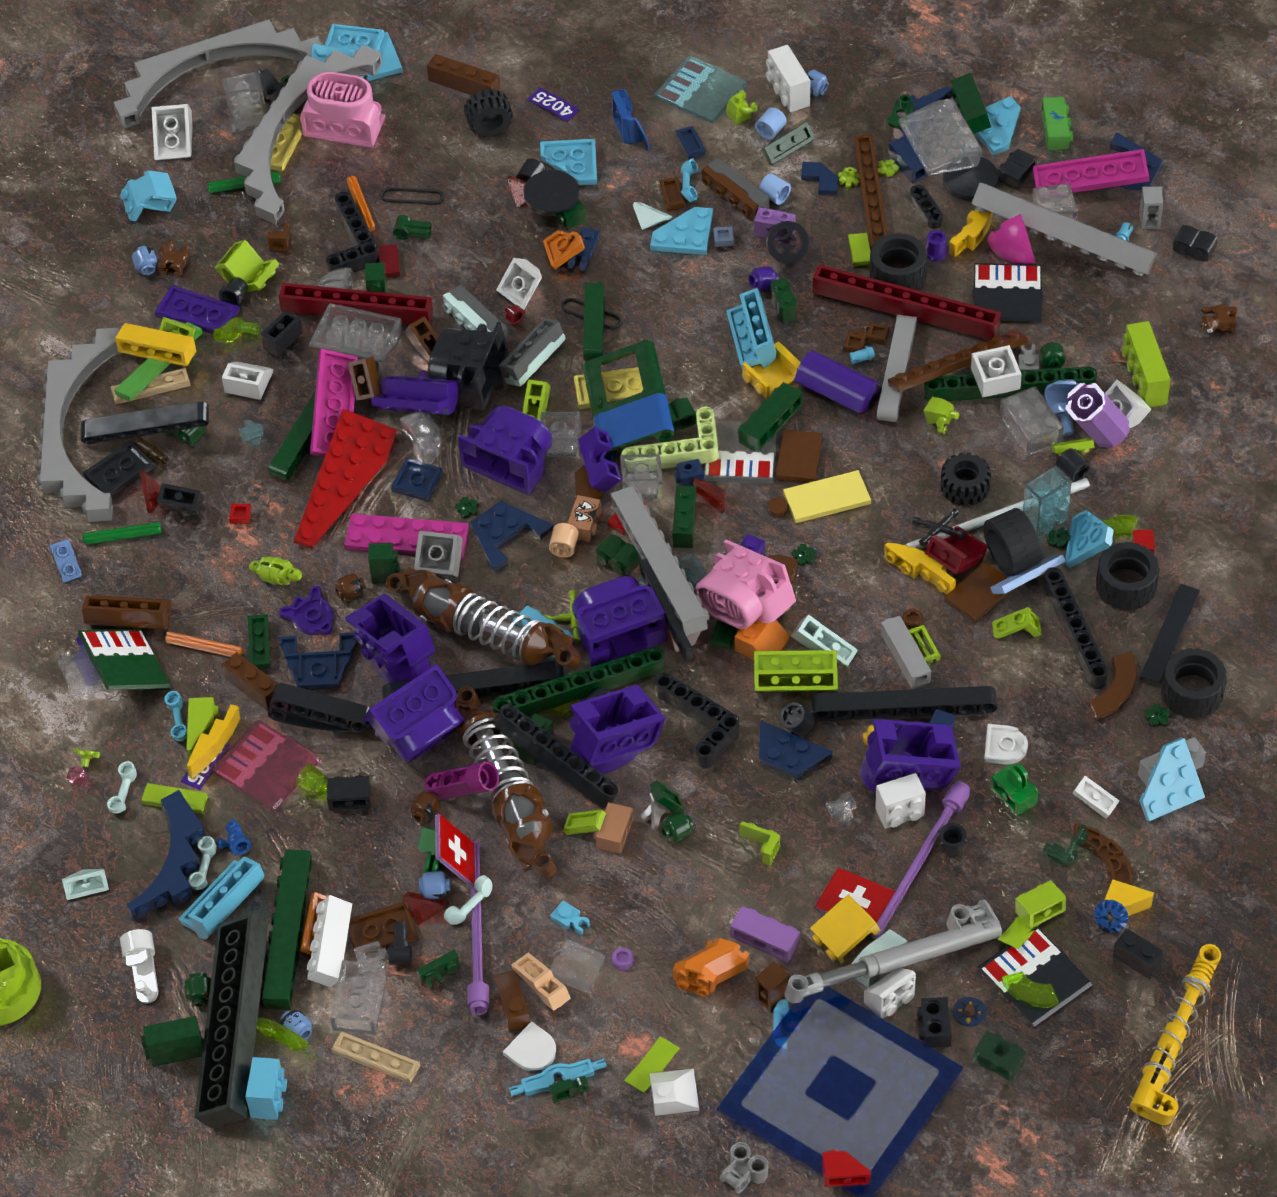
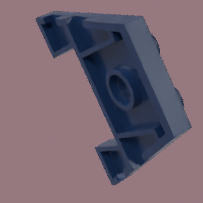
M1119 133L1115 134L1110 144V149L1119 152L1144 149ZM1144 149L1149 182L1122 186H1125V189L1133 190L1151 187L1162 166L1163 160Z
M499 501L470 522L471 528L493 572L508 563V558L498 547L525 528H528L540 540L552 532L554 528L553 524L503 501Z
M339 633V651L297 653V636L278 637L279 645L296 687L307 690L339 688L358 642L353 633Z

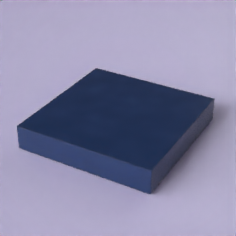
M406 458L391 486V491L428 502L443 473V469Z

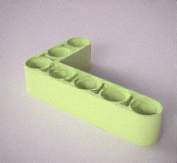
M701 407L696 412L699 438L625 448L622 451L624 469L629 473L673 468L676 467L677 463L699 459L701 464L715 462L719 458L713 409Z

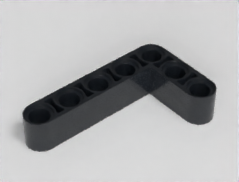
M346 191L335 195L337 214L354 246L330 254L326 258L328 275L334 279L364 270L366 263H379L378 246L351 194Z
M659 673L654 680L656 696L710 729L696 746V763L702 768L711 767L739 736L738 716L672 675Z

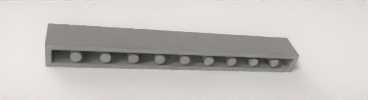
M979 183L971 203L976 205V210L984 213L988 210L993 212V217L1001 220L1004 217L1010 219L1021 214L1024 225L1028 226V231L1038 234V231L1045 233V238L1053 241L1056 238L1060 239L1065 246L1072 248L1075 245L1080 247L1079 251L1088 255L1091 252L1098 255V259L1108 262V259L1115 262V266L1125 269L1127 266L1133 269L1132 273L1140 276L1149 274L1157 255L1154 251L985 183Z
M631 486L611 493L612 506L641 559L647 558L686 636L708 629L707 620H709V614L707 609L701 607L702 603L699 595L694 594L692 583L690 581L687 582L686 573L683 568H679L676 555L672 556L670 544L665 543L662 530L658 531L656 520L654 517H650L649 508L643 504L640 492L637 493L634 487Z

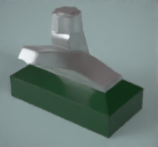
M656 780L650 784L651 804L640 815L644 822L651 819V828L658 831L660 819L664 813H669L670 811L678 813L685 810L678 793Z

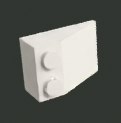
M189 105L152 107L155 161L191 158L193 125L192 110Z

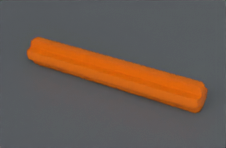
M355 176L347 177V184L357 208L370 232L375 231L374 221L357 178Z
M168 631L165 636L166 642L229 657L236 652L241 656L243 654V648L235 645Z

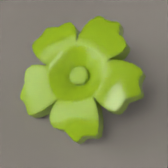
M895 160L878 161V174H886L887 177H892L900 169L895 164Z

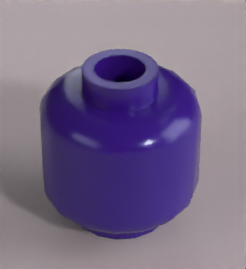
M769 266L755 268L749 274V285L753 289L758 288L759 292L771 291V281L777 280L778 275Z

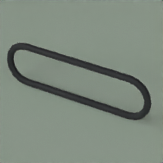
M388 187L381 191L380 197L388 202L438 204L443 201L444 194L442 191L435 189ZM387 190L437 192L441 194V199L438 201L384 198L383 193Z
M567 298L562 301L561 308L565 312H568L570 314H573L584 319L583 315L570 311L564 307V303L567 301H575L584 305L583 301H580L575 298ZM604 310V313L616 317L619 320L618 324L615 326H608L604 324V327L609 329H615L619 327L622 322L621 318L614 313Z

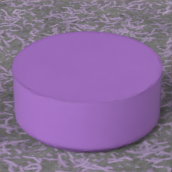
M618 948L613 952L612 964L616 969L627 970L633 965V953L629 949Z

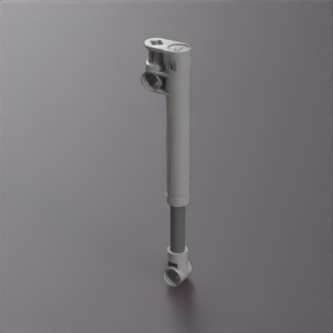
M984 899L979 900L978 904L974 906L956 904L952 907L946 920L949 930L860 957L857 963L822 974L815 972L806 976L793 975L790 977L785 989V998L791 1003H799L806 996L822 992L825 987L861 976L871 978L875 975L887 973L999 938L1002 934L1001 924L988 902Z

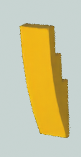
M230 704L224 720L215 719L209 735L200 734L187 764L189 778L194 779L224 748L241 719L238 706Z

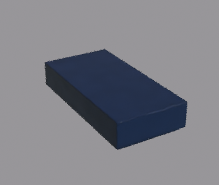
M693 126L675 131L676 137L688 160L706 155V150Z

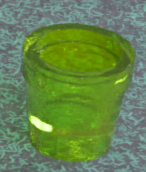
M308 763L298 775L295 785L301 790L321 796L327 788L328 777L316 769L314 765Z

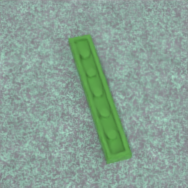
M186 322V324L196 329L194 333L195 341L203 333L202 328ZM148 358L114 390L115 395L132 401L171 363Z

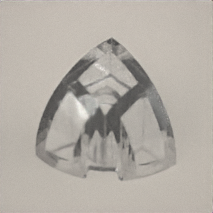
M352 268L332 270L325 274L315 286L351 289L354 280Z
M423 412L412 413L400 418L401 429L413 441L416 458L420 462L431 464L440 453L442 441L441 431L431 415Z

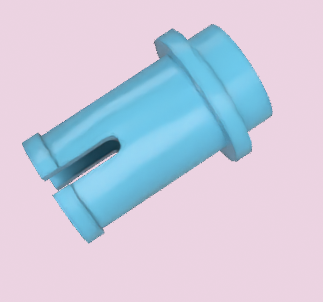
M1123 223L1115 236L1129 241L1133 226L1131 225L1128 230L1130 223Z
M865 346V349L849 353L852 365L866 360L872 361V358H875L873 348Z

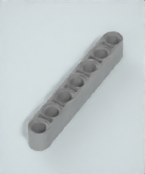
M897 315L878 404L877 420L897 422L903 391L898 392L889 387L888 379L895 377L898 373L907 372L916 331L917 317Z

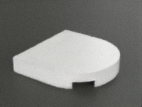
M987 724L985 763L1014 764L1025 757L1028 749V740L1026 736L1018 731V728L1007 725Z
M531 1021L503 1051V1056L525 1071L544 1070L555 1059L556 1044L550 1034Z

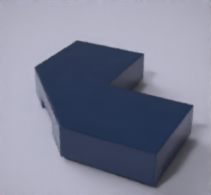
M820 162L802 163L801 180H819L818 194L837 195L838 176Z

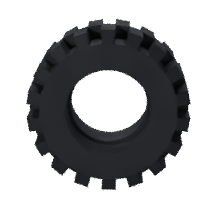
M484 89V91H478L477 94H473L470 96V99H467L464 105V114L470 130L475 135L478 134L480 137L496 136L498 133H503L504 129L507 130L509 128V125L512 123L513 112L505 93H502L500 90L496 91V89Z
M969 452L967 454L959 453L958 456L954 454L951 456V459L947 458L941 470L940 489L943 492V496L948 498V501L951 503L956 502V505L959 506L960 504H964V506H968V504L976 505L977 501L982 502L984 497L988 496V491H990V466L984 458L980 459L979 455H971ZM959 478H970V479H972V480H970V481H963V480H960Z

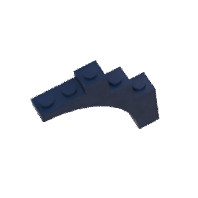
M949 86L938 89L919 99L911 95L910 101L914 103V109L909 122L912 126L907 129L893 128V135L896 139L889 143V156L892 160H895V164L900 167V170L911 183L928 177V163L921 153L918 137L929 118L941 108L951 104L952 89ZM904 112L897 113V115L900 117L906 115Z
M180 790L161 799L163 811L170 823L171 842L168 856L162 870L153 883L141 895L126 904L132 920L146 916L149 911L164 906L169 900L176 906L187 902L193 896L191 885L184 875L194 872L200 866L198 857L191 845L198 844V841L206 835L203 825Z

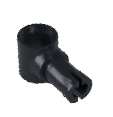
M406 922L394 923V941L388 949L389 965H411L412 948L407 941Z

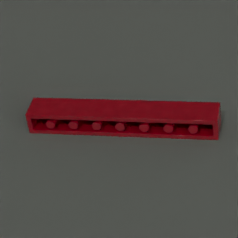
M282 283L279 293L281 312L287 310L290 313L409 325L424 316L430 324L433 315L431 297Z

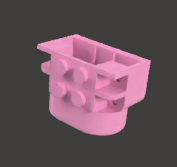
M324 72L313 77L308 83V99L300 115L303 136L373 148L386 116L381 114V105L373 101L369 82L359 76L337 72Z
M729 540L724 541L727 555L717 553L713 557L715 566L695 587V593L699 595L702 607L706 608L711 616L738 629H747L756 620L762 623L774 622L796 602L784 564Z

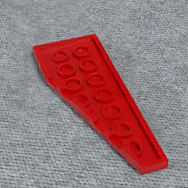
M342 409L293 543L311 550L326 534L327 530L352 504L378 471L383 468L398 429Z

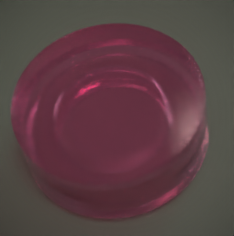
M71 767L66 777L73 785L84 786L89 775L80 767Z

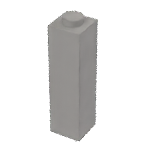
M900 615L881 622V635L911 689L931 683V669Z

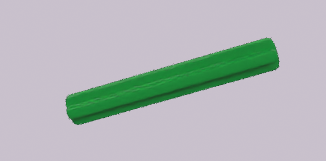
M278 171L270 173L272 183L281 182ZM246 177L208 182V190L210 193L245 188L244 181Z
M160 522L86 532L83 533L82 537L84 544H93L160 534L162 529Z

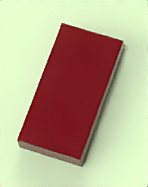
M397 244L378 246L380 263L385 264L386 278L400 276Z

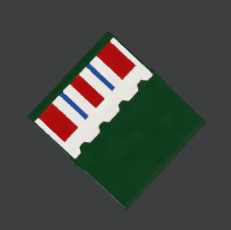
M141 629L78 630V636L106 690L170 688V682Z

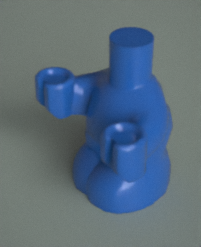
M231 819V822L225 827L228 833L227 840L218 838V842L215 843L219 849L230 847V851L234 855H243L251 848V842L245 837L237 821Z

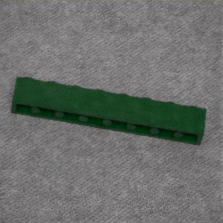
M285 849L284 858L281 857L280 859L282 874L277 878L279 893L275 894L274 897L276 912H272L271 924L274 926L273 931H269L268 942L271 945L270 950H266L265 960L268 965L267 969H263V982L265 984L264 988L261 987L260 1001H263L265 1009L291 1010L313 864L311 850Z

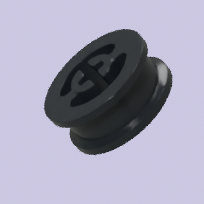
M782 221L775 224L769 230L766 245L773 258L780 262L793 263L800 260L806 254L809 247V237L806 230L800 224L792 221ZM782 229H786V233L782 234L779 239L786 240L789 236V240L797 241L796 237L792 234L794 230L801 238L799 250L792 255L789 254V251L793 250L796 245L789 244L786 247L785 243L778 242L779 246L783 249L782 253H779L775 248V236Z

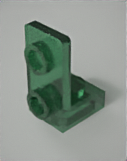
M1081 824L1066 852L1058 844L1054 843L1051 845L1046 843L1043 848L1044 856L1068 867L1069 863H1073L1077 858V849L1080 844L1083 845L1088 838L1089 833H1087L1086 825Z

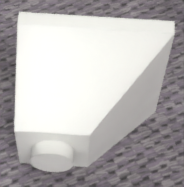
M513 258L496 290L515 305H519L525 310L542 279L540 270L526 259Z
M1116 380L1105 393L1129 420L1130 428L1138 425L1151 411V408L1139 395L1119 380Z
M694 1069L649 1074L655 1116L699 1111Z

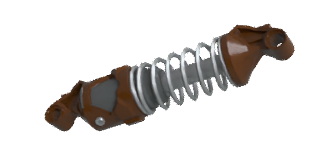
M408 567L406 572L391 574L386 579L388 590L399 595L410 593L415 615L423 622L428 621L435 624L438 629L450 634H459L460 636L468 633L470 640L479 638L482 645L490 642L493 650L501 647L504 655L512 652L514 659H520L529 666H534L543 659L555 655L556 661L565 667L573 669L580 664L581 656L572 644L574 637L565 634L560 627L552 623H544L539 620L532 621L528 615L521 616L517 611H509L506 606H498L495 601H487L486 598L474 593L472 589L458 583L453 584L448 579L443 580L428 570H415ZM489 605H493L495 607V609H493L491 612ZM500 610H505L507 613L500 618ZM496 611L497 618L492 616ZM511 614H514L518 618L511 623ZM507 616H508V623L505 622V621H503ZM522 619H526L529 622L524 627H522ZM519 621V627L514 626ZM484 630L491 633L487 641L482 640ZM495 635L502 638V641L497 646L493 645ZM506 640L513 643L508 651L504 649ZM517 645L520 646L519 656H517L515 652ZM570 654V659L566 662V657Z
M463 687L457 693L456 708L464 718V723L462 726L459 725L454 729L464 745L470 748L469 756L475 759L474 764L478 763L479 759L487 758L488 762L493 763L497 768L499 783L495 790L489 792L488 797L492 800V813L495 820L506 835V841L509 844L508 849L521 864L524 872L532 870L543 878H550L556 873L557 867L551 855L543 851L545 843L553 831L552 823L548 817L549 813L545 809V802L539 790L529 780L528 772L524 769L523 761L519 759V754L514 748L513 740L506 735H502L503 733L495 727L494 720L498 713L478 710L481 703L476 692L471 687ZM498 738L505 739L502 745L498 744ZM482 748L483 751L479 755L475 756L473 754V749ZM503 748L510 749L506 756L501 751ZM513 759L514 763L508 766L506 760Z

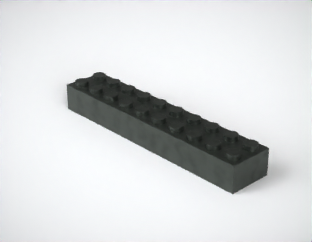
M253 913L220 923L217 928L194 1117L211 1129L243 1120L247 1117L246 1091L254 1055L268 924Z

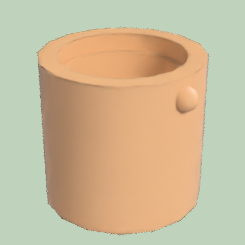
M567 523L556 524L550 539L549 551L558 557H571L574 554L579 535L577 528Z

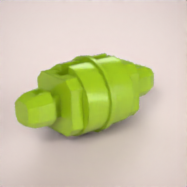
M263 556L260 561H251L249 569L256 573L262 581L272 585H289L291 581H299L302 577L299 569L294 568L290 561L280 557Z

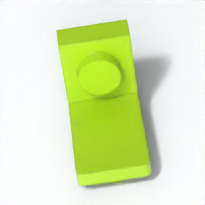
M1028 607L992 622L993 633L996 639L1022 629L1029 632L1034 638L1042 635L1040 618Z
M741 821L739 835L762 843L760 854H762L763 864L771 866L780 848V834L773 830L757 827L753 823Z

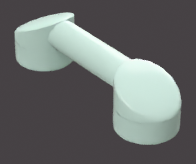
M130 761L123 762L118 767V772L123 781L118 796L111 797L107 802V807L111 813H121L127 808L124 802L130 783L137 776L136 768Z
M204 836L198 841V848L203 855L199 872L191 874L188 880L191 888L194 890L203 889L208 885L206 875L210 859L217 850L215 841L210 836Z
M483 875L476 879L474 888L478 892L460 910L456 906H451L445 911L444 919L449 924L457 925L462 923L466 919V915L484 897H488L491 894L492 881L487 876Z

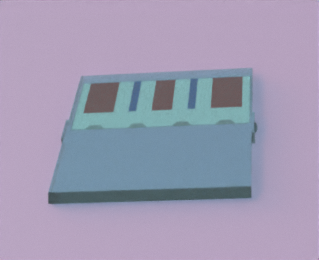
M687 56L653 96L683 112L692 114L712 124L726 110L729 99L739 93L740 90H743L748 83L739 77L723 71V69L707 64L692 56Z

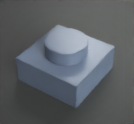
M732 226L713 228L715 247L734 245Z

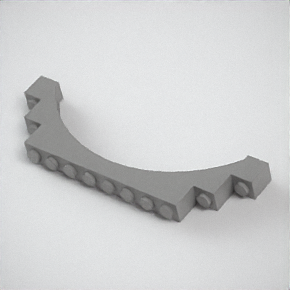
M269 19L135 62L138 78L124 82L127 98L114 102L116 115L123 129L140 124L139 119L144 109L160 90L179 76L207 63L226 58L254 55L281 57L300 62L303 61L306 55L311 57V47L313 44H322L318 36L300 41L294 28L276 33Z
M362 45L359 50L355 51L353 57L334 50L326 58L325 62L306 55L303 61L298 63L297 70L294 74L290 75L288 83L285 87H282L278 98L271 103L270 110L267 114L263 115L261 123L258 127L254 128L251 138L244 143L243 150L234 159L236 173L246 177L244 181L246 194L256 198L254 208L257 217L276 225L285 211L284 202L278 198L271 180V158L275 143L285 123L307 101V86L310 80L324 72H337L359 77L366 75L374 76L382 65L381 52Z
M119 328L96 329V337L92 338L93 344L72 345V353H69V360L48 361V369H45V380H47V383H44V395H46V398H43L42 401L45 413L41 415L44 428L40 430L43 443L39 444L42 458L38 459V467L41 473L37 475L38 486L42 487L43 494L60 493V499L64 500L66 508L82 507L83 514L87 515L88 522L112 521L113 503L110 493H103L92 486L73 467L64 450L63 427L69 405L83 382L107 360L115 355H121L118 352L115 337L120 331Z

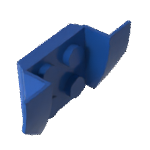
M626 89L611 92L613 120L623 143L633 144L644 141L648 151H650L649 142L641 124L635 117L632 118L631 116L633 107Z

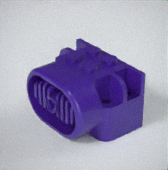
M497 406L483 424L471 425L468 428V437L458 436L461 467L529 496L545 474L544 455L553 443L552 435L548 428L538 419L511 407Z
M618 577L590 587L580 593L572 604V612L577 621L578 635L582 641L584 651L589 655L590 668L667 642L665 611L655 592L649 586H640L639 582L632 577Z
M387 594L380 595L345 617V621L354 627L353 634L361 645L364 658L370 662L373 669L385 682L413 680L431 668L429 657L436 651L426 624Z
M436 664L371 707L362 721L364 724L369 722L376 731L374 733L376 737H380L386 745L392 746L404 763H408L454 733V728L459 725L462 726L464 718L453 704L457 698L456 690Z
M638 684L618 691L608 692L598 697H592L570 706L575 715L571 717L569 725L575 734L569 749L599 772L606 774L633 760L638 752L651 748L656 743L666 718Z
M874 719L872 721L874 731L867 737L869 748L861 764L860 775L867 788L875 794L877 785L914 773L917 774L924 791L946 788L961 768L952 726L905 722L902 720Z

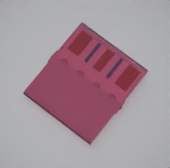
M257 720L215 764L211 771L237 787L244 794L275 810L321 759L294 742L293 739Z

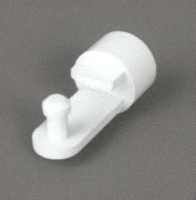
M132 930L120 937L122 956L127 965L133 969L137 998L142 1003L149 1004L156 1000L159 993L153 960L155 955L152 933L148 930Z

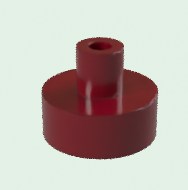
M519 305L507 306L505 312H507L506 320L512 325L521 322L525 316V311Z

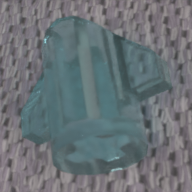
M245 420V427L238 429L243 444L251 442L252 447H255L263 437V426L251 420Z

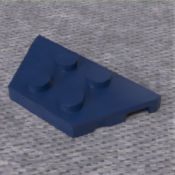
M762 720L760 722L759 763L798 779L805 775L807 771L818 767V763L826 758L829 760L833 757V751Z

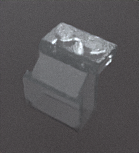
M83 644L78 646L79 650L72 653L70 650L59 654V658L55 659L57 666L62 671L70 694L75 701L106 689L96 668L90 661Z

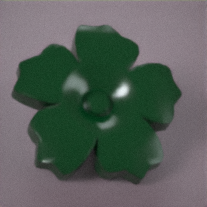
M466 496L462 497L460 503H455L454 508L460 513V516L468 517L469 514L475 515L477 513L479 503L477 499H470L469 501Z
M1064 527L1057 529V532L1052 529L1049 531L1047 542L1048 545L1053 547L1057 545V548H1063L1070 541L1071 535L1067 533V529Z
M801 543L797 550L793 549L791 554L793 558L797 559L798 564H806V562L811 564L814 562L816 550L812 547L807 548L806 544Z
M1154 703L1150 710H1145L1144 715L1149 720V724L1158 726V724L1165 725L1168 723L1170 712L1165 707L1160 709V705Z

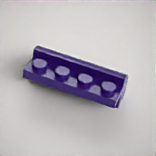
M813 350L808 352L803 358L794 378V381L858 413L867 411L872 397L880 395L882 387L877 385V381Z
M389 376L381 379L382 394L371 398L372 406H380V409L449 415L454 411L457 404L458 381Z

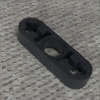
M922 185L912 186L910 188V200L926 225L932 229L941 227L943 224V214L927 189ZM927 204L930 205L931 208L924 209L921 206Z

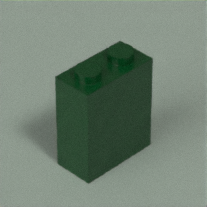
M196 1016L143 1027L145 1035L141 1036L142 1046L145 1051L146 1060L151 1059L153 1067L202 1057L203 1041Z

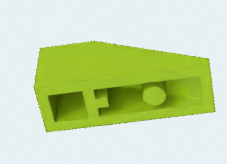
M528 379L522 412L538 419L542 423L551 387L547 382Z
M214 697L189 698L187 754L189 759L200 734L209 735L216 717H219V705H215Z

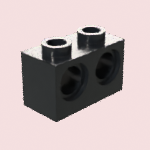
M948 997L921 998V1007H917V1020H922V1026H919V1039L924 1040V1048L951 1047L952 1034ZM933 1011V1012H936L937 1014H930V1013H928V1012ZM931 1031H938L939 1033L933 1034Z

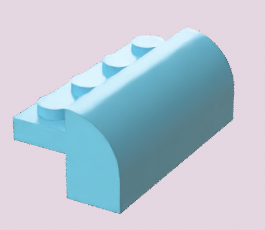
M758 288L739 294L742 305L726 310L741 368L744 362L750 367L761 364L765 368L776 358V349L763 301Z
M245 856L239 862L234 860L179 918L181 925L195 931L199 938L208 939L218 928V924L223 923L264 879L265 876L260 864Z

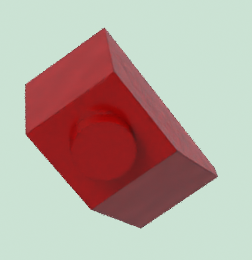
M833 1149L822 1153L821 1165L824 1187L867 1185L870 1183L871 1171L846 1151Z

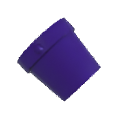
M940 230L929 232L926 244L924 245L926 247L927 259L941 261L948 254L946 235Z

